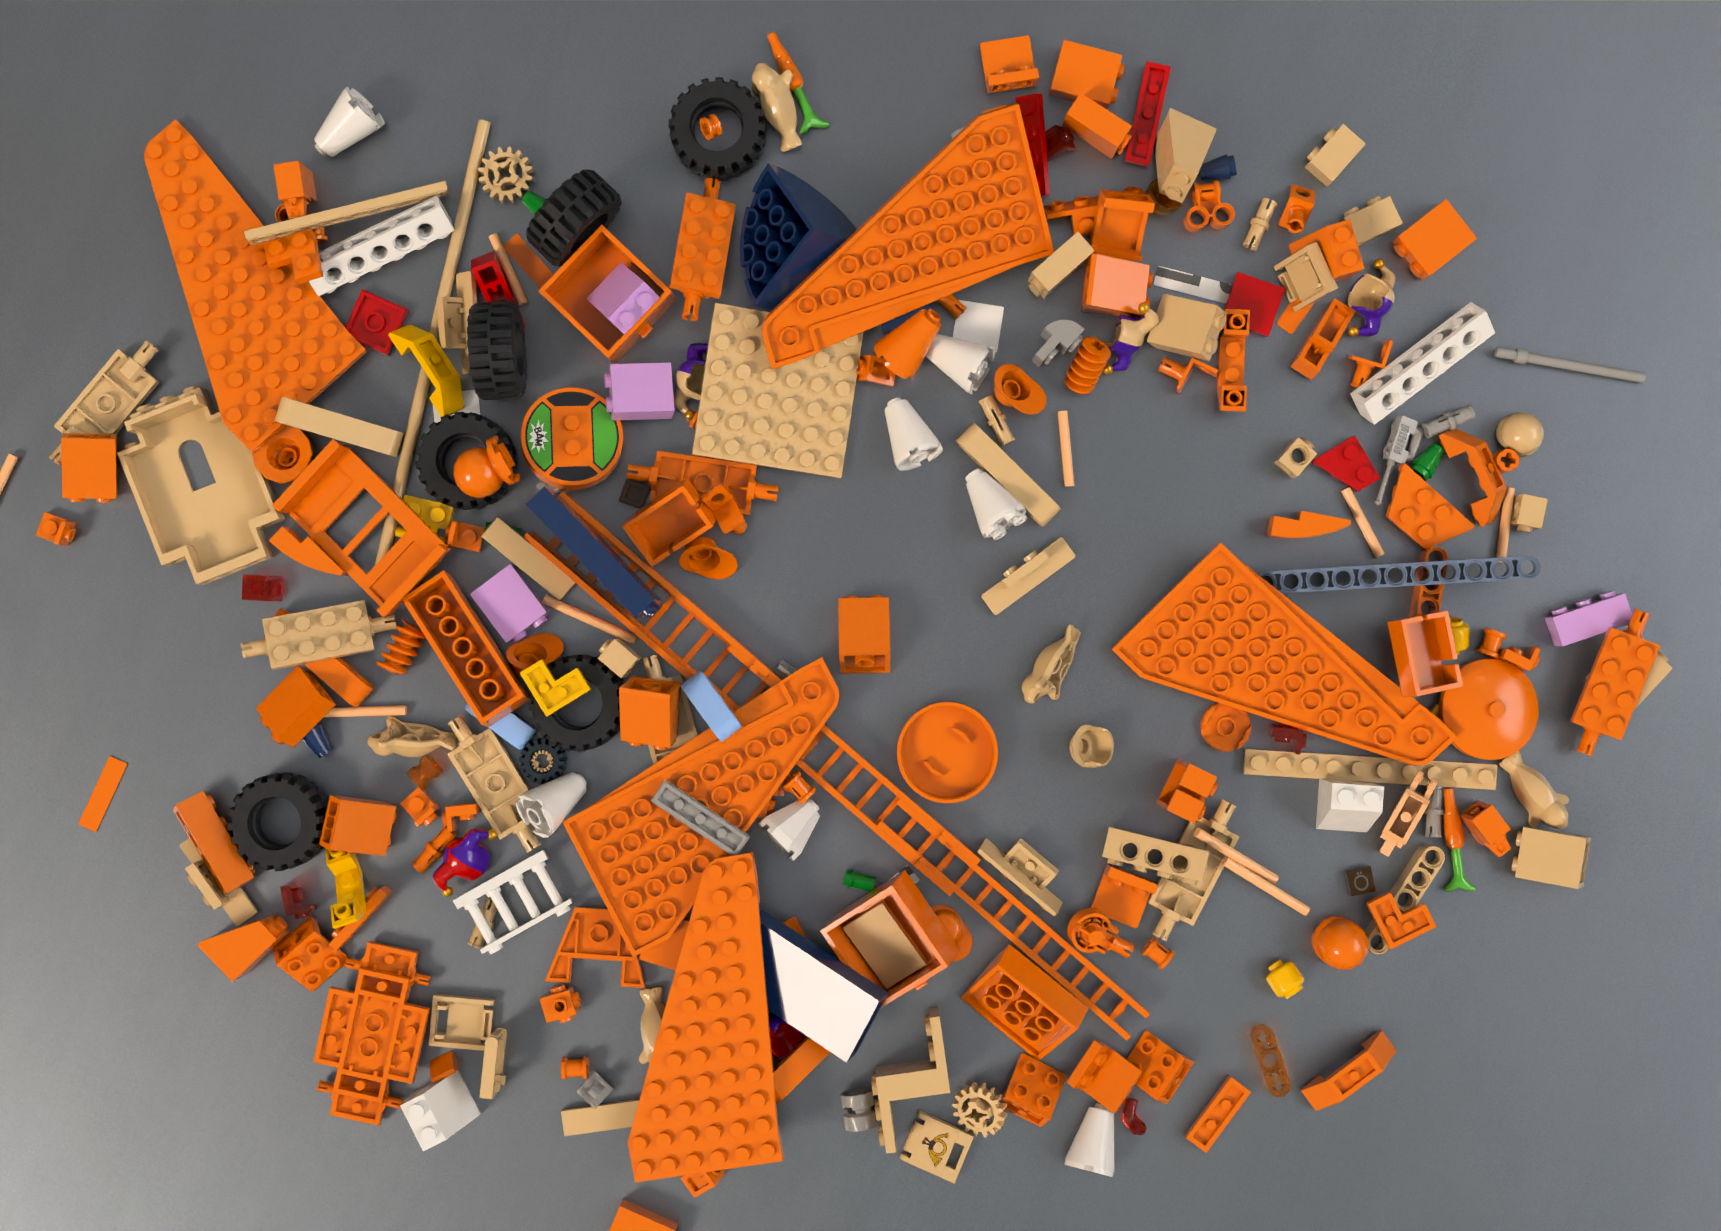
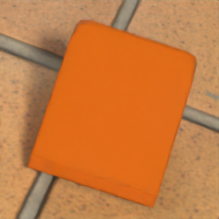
M448 1051L430 1061L432 1083H436L454 1074L459 1069L460 1065L452 1051Z

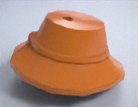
M285 425L252 455L255 467L266 479L282 484L295 480L311 462L313 452L310 440L300 429Z

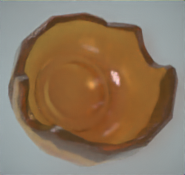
M1158 178L1148 185L1145 194L1150 195L1155 202L1154 213L1166 216L1176 212L1183 205V203L1171 200L1159 193Z

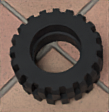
M716 77L715 81L709 82L708 78L702 79V84L696 86L693 83L688 86L689 91L686 94L681 92L677 97V105L672 106V118L669 119L668 126L672 145L686 168L689 167L692 173L698 176L702 174L705 178L713 179L714 177H719L720 181L728 180V176L732 175L735 178L742 175L741 171L744 169L749 171L754 166L753 162L755 159L759 160L762 155L761 150L765 147L767 128L763 109H761L756 96H752L751 91L746 86L740 87L735 80L730 79L729 82H725L723 77ZM716 108H724L734 112L739 117L742 125V132L738 141L733 146L721 151L703 148L698 143L694 132L697 120L705 112Z
M581 170L579 173L572 175L569 180L567 179L543 202L541 208L536 211L526 230L527 240L553 266L561 267L601 224L606 229L609 227V224L613 222L615 215L620 210L622 204L620 195L594 170Z
M512 301L475 303L469 309V316L467 318L468 360L475 393L482 400L520 398L526 389L527 360L525 334L519 307Z
M455 412L452 416L447 414L440 417V422H433L429 426L431 430L427 434H422L420 438L423 440L421 447L417 446L415 454L419 455V460L415 461V466L420 471V475H418L420 482L426 486L425 490L429 495L434 496L440 503L453 508L471 510L486 508L485 506L488 504L493 505L499 501V496L505 495L508 492V484L503 481L500 489L493 495L483 498L471 497L462 492L456 485V482L447 475L445 456L450 446L459 439L473 438L487 447L486 440L497 435L499 438L497 444L504 443L514 460L515 465L511 467L514 472V469H517V461H515L514 455L517 453L515 447L510 442L511 438L497 423L477 413Z
M570 655L556 659L555 662L547 665L555 680L579 668L584 678L598 688L602 696V710L598 718L591 724L583 727L572 726L563 721L557 711L546 717L532 692L530 691L529 693L531 703L528 704V707L533 715L531 721L533 725L538 727L540 736L549 740L548 743L554 747L559 746L562 750L582 752L607 743L620 731L619 688L623 685L622 681L624 680L602 663L598 657Z
M288 772L259 777L254 782L246 784L242 788V793L237 794L233 799L235 806L231 807L228 816L232 817V822L227 823L228 830H233L234 837L230 838L232 845L237 843L240 847L236 852L241 857L247 856L249 858L247 862L252 866L260 865L262 870L269 871L274 869L275 872L295 868L313 859L314 855L319 854L323 849V846L319 845L327 811L324 800L327 797L324 792L319 793L317 791L319 787L317 784L307 782V777L302 775L295 776L293 773ZM274 798L288 800L296 807L300 815L301 828L296 840L287 845H278L266 837L261 828V811L266 802Z

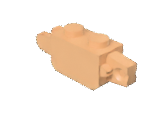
M1418 771L1411 785L1406 787L1382 829L1380 837L1385 842L1379 852L1388 857L1395 846L1401 849L1403 844L1407 843L1430 803V796L1438 784V781L1433 778L1429 782L1424 795L1415 791L1423 779L1424 773Z

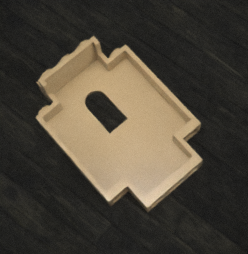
M191 386L183 390L184 394L176 397L174 395L163 397L160 399V403L153 406L151 404L140 406L136 409V413L129 415L131 419L125 421L124 424L128 432L137 434L140 444L139 442L129 443L124 446L125 450L117 452L161 566H172L187 560L195 583L205 585L273 558L274 556L263 529L285 521L286 518L284 513L278 512L272 506L278 498L271 481L266 479L255 467L252 452L223 423L219 408L217 413L208 390L201 387L198 388V386ZM190 440L197 441L202 446L216 483L196 491L193 490L180 457L182 445Z

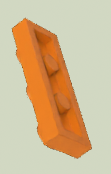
M386 885L379 889L377 887L372 889L365 897L368 900L366 903L367 914L357 922L337 928L331 934L334 939L329 945L335 951L342 948L393 891Z
M1229 1075L1184 1136L1207 1153L1248 1098L1251 1091Z

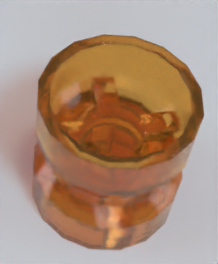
M427 754L419 760L420 765L413 766L407 772L409 778L423 790L430 785L432 777L437 778L443 772L438 763Z

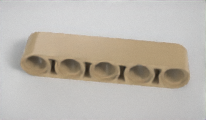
M281 397L275 417L276 422L394 457L398 455L404 434L285 397Z
M972 423L956 440V443L985 472H988L1025 507L1027 513L1040 526L1044 527L1061 510L1056 502L975 423Z
M1431 844L1420 845L1390 890L1401 913L1418 904L1445 860L1444 852L1440 848ZM1433 850L1435 857L1433 861L1427 863L1425 859L1426 853ZM1420 871V881L1413 884L1412 875ZM1407 893V902L1399 905V895ZM1372 918L1365 929L1369 941L1368 950L1374 954H1383L1389 948L1374 918ZM1379 935V945L1376 947H1371V939L1374 936Z

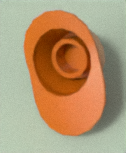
M1004 364L997 369L994 377V393L1002 405L1014 407L1020 412L1029 415L1038 414L1043 411L1047 399L1044 390L1020 367L1013 364Z
M703 536L687 543L685 550L679 558L680 566L684 570L711 579L730 577L736 572L738 567L737 559L733 554L720 549L713 539Z
M538 633L510 646L506 651V658L512 665L515 675L520 677V672L541 659L544 660L546 665L558 659L564 651L563 643L560 638L553 634Z
M947 905L931 907L960 949L952 962L964 959L972 948V936L969 929L953 908Z

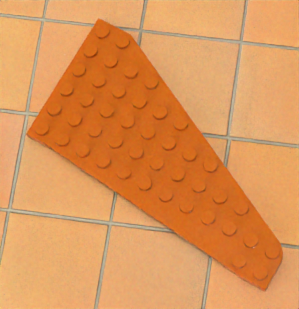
M1015 103L977 115L765 317L761 327V336L772 369L802 360L820 352V350L1013 267L1050 256L1054 253L1019 104Z
M175 119L149 141L145 148L144 160L222 421L254 454L286 425L275 421L281 397L310 404L367 351L347 331L323 299L316 294L308 281L299 284L295 280L292 263L271 269L267 265L264 249L265 242L249 245L244 231L264 225L193 136Z
M1221 541L1112 647V650L1141 678L1411 765H1424L1433 761L1457 738V735L1435 714L1413 697H1402L1401 687L1239 560Z
M823 657L798 669L734 711L733 714L741 723L742 728L725 741L721 742L711 728H709L590 807L562 821L632 957L671 937L695 903L702 874L706 866L718 857L730 855L651 802L652 798L666 779L746 833L838 705L839 689Z
M753 851L718 857L710 862L703 871L628 1139L635 1182L784 1160L777 1119L759 910L760 897Z

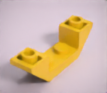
M410 324L390 332L388 336L401 356L413 352L435 386L436 390L429 399L440 416L452 415L463 410L464 404L460 375L434 335Z
M325 848L326 865L335 875L337 904L331 905L330 909L332 927L336 929L357 922L367 914L363 873L355 853L332 851Z

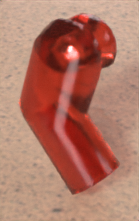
M1126 1098L1122 1122L1132 1134L1141 1136L1145 1134L1147 1126L1136 1114L1138 1100Z

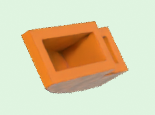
M1334 298L1315 325L1290 367L1312 380L1321 370L1329 354L1334 350L1355 311Z
M1306 511L1296 512L1295 520L1272 516L1269 518L1266 537L1280 539L1314 537L1345 528L1351 524V520Z
M282 526L268 540L281 552L310 568L330 574L348 575L312 537L307 536L303 541L290 527Z

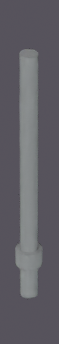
M1496 347L1494 357L1513 360V363L1523 365L1527 362L1644 383L1646 379V373L1529 353L1527 349L1516 348L1512 350Z

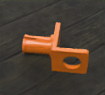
M1291 184L1289 199L1279 220V226L1287 228L1291 233H1301L1315 204V191ZM1297 192L1304 193L1308 197L1301 196Z
M1385 339L1378 362L1348 355L1349 359L1356 360L1358 364L1350 386L1358 388L1369 380L1372 368H1385L1393 340Z
M1164 357L1163 364L1160 365L1158 372L1178 380L1177 393L1180 394L1193 368L1216 378L1218 376V369L1194 358H1191L1188 365L1183 366Z
M723 484L716 486L701 496L702 501L713 511L724 534L732 530L735 534H741L746 530L747 523H745V518L735 498ZM719 493L723 494V497L720 500L711 501V498L714 495Z

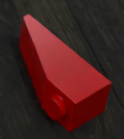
M495 251L471 260V270L486 302L512 301L516 303ZM521 315V320H522V322H523V328H524V327H526V325H525L524 320H523L522 315Z

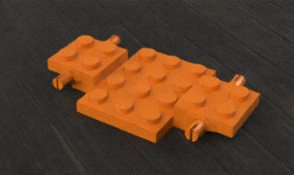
M369 941L361 961L348 957L345 960L344 968L359 971L355 991L333 986L329 988L313 1062L338 1068L334 1084L320 1080L318 1083L319 1087H317V1091L331 1094L332 1106L330 1115L379 1126L387 1106L401 1110L400 1105L404 1102V1099L389 1096L390 1081L414 1083L430 1012L429 1007L406 1003L414 983L426 986L430 984V975L417 973L416 963L419 951Z

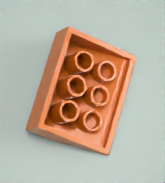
M1010 944L993 959L960 997L1038 1061L1079 1028L1089 1009Z

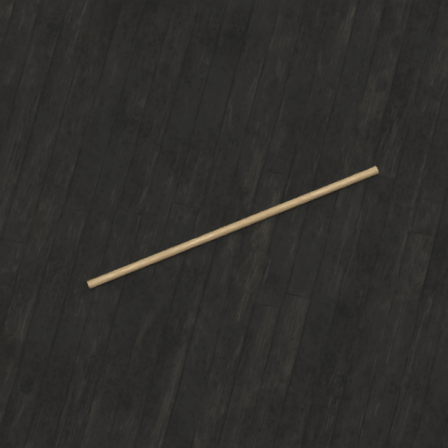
M478 120L454 223L455 231L452 232L437 298L451 297L480 173L478 168H481L491 125L490 122L485 120ZM436 300L429 332L434 335L440 344ZM422 366L393 484V490L402 499L406 490L431 382ZM388 513L385 519L375 565L393 545L398 521L390 513Z

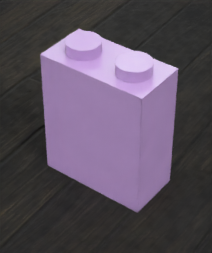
M620 263L586 299L625 335L660 297L641 278L623 263Z
M671 363L610 364L608 373H604L605 388H609L610 397H606V411L611 412L612 421L672 419L675 408Z
M509 564L470 594L506 643H511L512 641L518 643L527 636L525 631L532 626L536 629L548 620L545 616L550 613L514 564Z

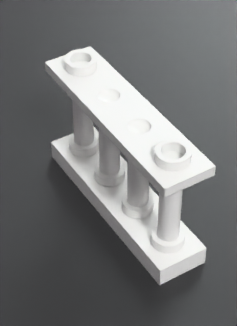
M545 849L453 900L457 909L464 907L465 910H469L487 945L480 949L482 954L488 951L491 955L503 948V942L554 913L558 917L571 910L569 905L573 903L572 898L570 897L563 901L544 867L546 866L544 861L549 858ZM529 869L532 872H536L554 904V907L542 914L522 880L524 878L522 873ZM509 881L510 885H514L532 918L518 926L500 893V885ZM484 894L488 898L491 897L510 931L497 939L477 905L479 903L477 898Z

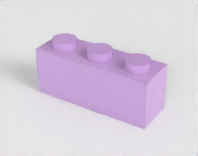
M1615 590L1600 594V599L1593 602L1591 598L1576 602L1577 607L1569 610L1567 606L1552 610L1553 615L1545 617L1554 646H1565L1607 632L1608 627L1616 629L1628 625L1632 612L1626 594H1616Z

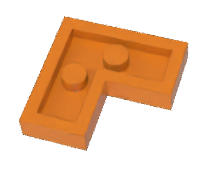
M312 228L264 243L267 265L271 269L292 263L295 280L299 284L323 277L316 234Z
M1389 891L1366 902L1388 948L1391 950L1437 927L1424 903L1401 913Z

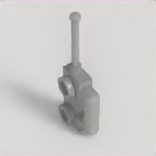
M1396 415L1395 421L1391 425L1389 440L1383 450V458L1388 461L1378 497L1375 500L1376 505L1382 504L1381 501L1394 464L1401 465V463L1405 462L1411 464L1416 459L1424 434L1423 429L1417 426L1418 421L1403 415ZM1409 435H1412L1408 450L1406 451L1405 448Z

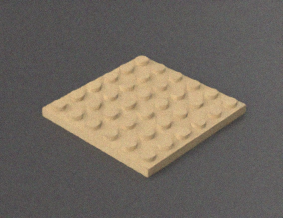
M715 303L691 455L842 478L857 379L856 369L859 366L858 360L860 359L864 332L820 350V352L802 360L772 369L761 336L762 323L770 312Z

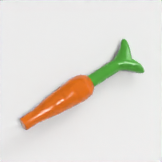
M776 32L767 35V38L772 47L780 75L786 70H790L793 74L790 92H793L804 115L800 134L806 133L811 127L827 128L830 124L812 111L802 89L804 82L799 70L781 44Z
M1453 787L1443 788L1444 840L1446 846L1451 849L1454 876L1444 891L1451 892L1461 888L1474 892L1477 889L1470 884L1464 875L1461 848L1465 843V835L1454 798Z

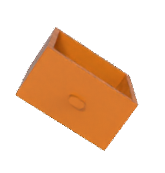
M602 224L538 290L549 303L613 364H616L640 338L645 339L654 329L651 326L677 300L673 292ZM620 263H623L641 278L660 297L625 335L586 299Z
M906 870L836 913L820 930L842 963L888 992L881 1008L909 990L915 988L917 991L927 985V979L947 968L960 950ZM883 900L928 960L925 966L888 989L885 988L843 930L845 924Z

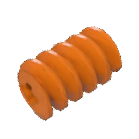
M1084 337L1082 345L1078 348V353H1076L1074 360L1070 364L1071 368L1067 371L1068 377L1064 381L1065 384L1076 393L1088 394L1092 392L1111 356L1109 347L1098 338Z
M403 619L401 620L405 626L396 625L395 627L400 632V635L391 634L390 636L395 641V644L386 643L390 653L381 652L385 662H376L378 666L395 675L407 674L408 670L404 665H412L413 663L408 656H417L418 653L413 647H422V643L418 638L426 639L419 627Z

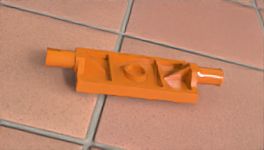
M706 178L703 196L686 192L669 288L683 293L685 303L682 318L688 320L690 311V321L698 320L700 301L704 298L712 297L719 299L721 296L736 204L718 200L721 186L719 179H715V184L712 187L713 178Z
M657 451L655 464L651 465V467L629 463L627 469L638 472L637 474L627 472V480L649 482V485H651L650 501H653L686 478L690 480L700 494L699 503L702 501V495L723 484L735 498L743 515L750 516L752 500L755 498L773 500L777 502L778 498L777 494L768 492L778 493L779 485L757 483V480H755L757 465ZM719 493L714 495L711 498V501L720 500L723 497V494Z
M1634 609L1626 630L1623 629L1622 632L1608 627L1570 720L1575 724L1583 726V729H1585L1579 746L1576 749L1577 751L1592 756L1600 735L1603 736V734L1622 740L1661 646L1644 640V636H1641L1651 614Z

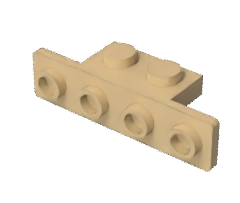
M466 271L456 274L457 297L437 298V313L441 348L461 349L462 373L470 374L467 347V318L469 316V309L477 303V282L473 272Z
M1060 537L1041 552L1037 553L1034 550L1023 559L1026 563L1019 568L1014 565L1003 573L1005 578L983 593L981 598L992 613L997 615L1073 560L1076 555L1066 541Z
M190 838L180 844V848L192 863L185 868L188 873V880L193 886L200 889L203 894L202 899L207 906L212 907L214 910L223 907L236 926L243 924L257 914L258 910L242 888L223 896Z
M985 838L977 851L982 859L997 868L1004 878L1015 883L1022 893L1034 899L1044 911L1056 916L1062 906V901L1045 887L1058 874L1059 870L1021 838L1006 853Z

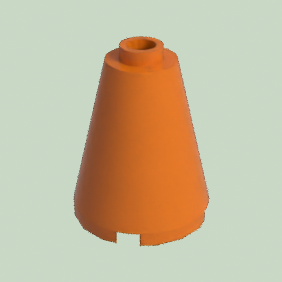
M932 309L920 310L878 340L873 348L878 358L882 355L887 360L884 365L894 374L903 379H907L909 376L912 379L941 328V317Z

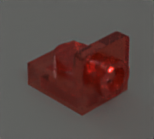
M1054 125L1045 131L1048 162L1066 150L1072 152L1076 149L1073 143L1074 136L1068 128Z
M243 574L242 600L282 601V576Z
M1269 723L1268 733L1271 737H1275L1274 741L1289 743L1290 739H1293L1292 751L1294 754L1300 755L1301 748L1305 749L1307 735L1303 733V729L1290 725Z
M297 882L288 883L280 887L286 916L294 915L295 919L310 916V912L317 909L316 903L301 906L303 893L301 888L297 887Z

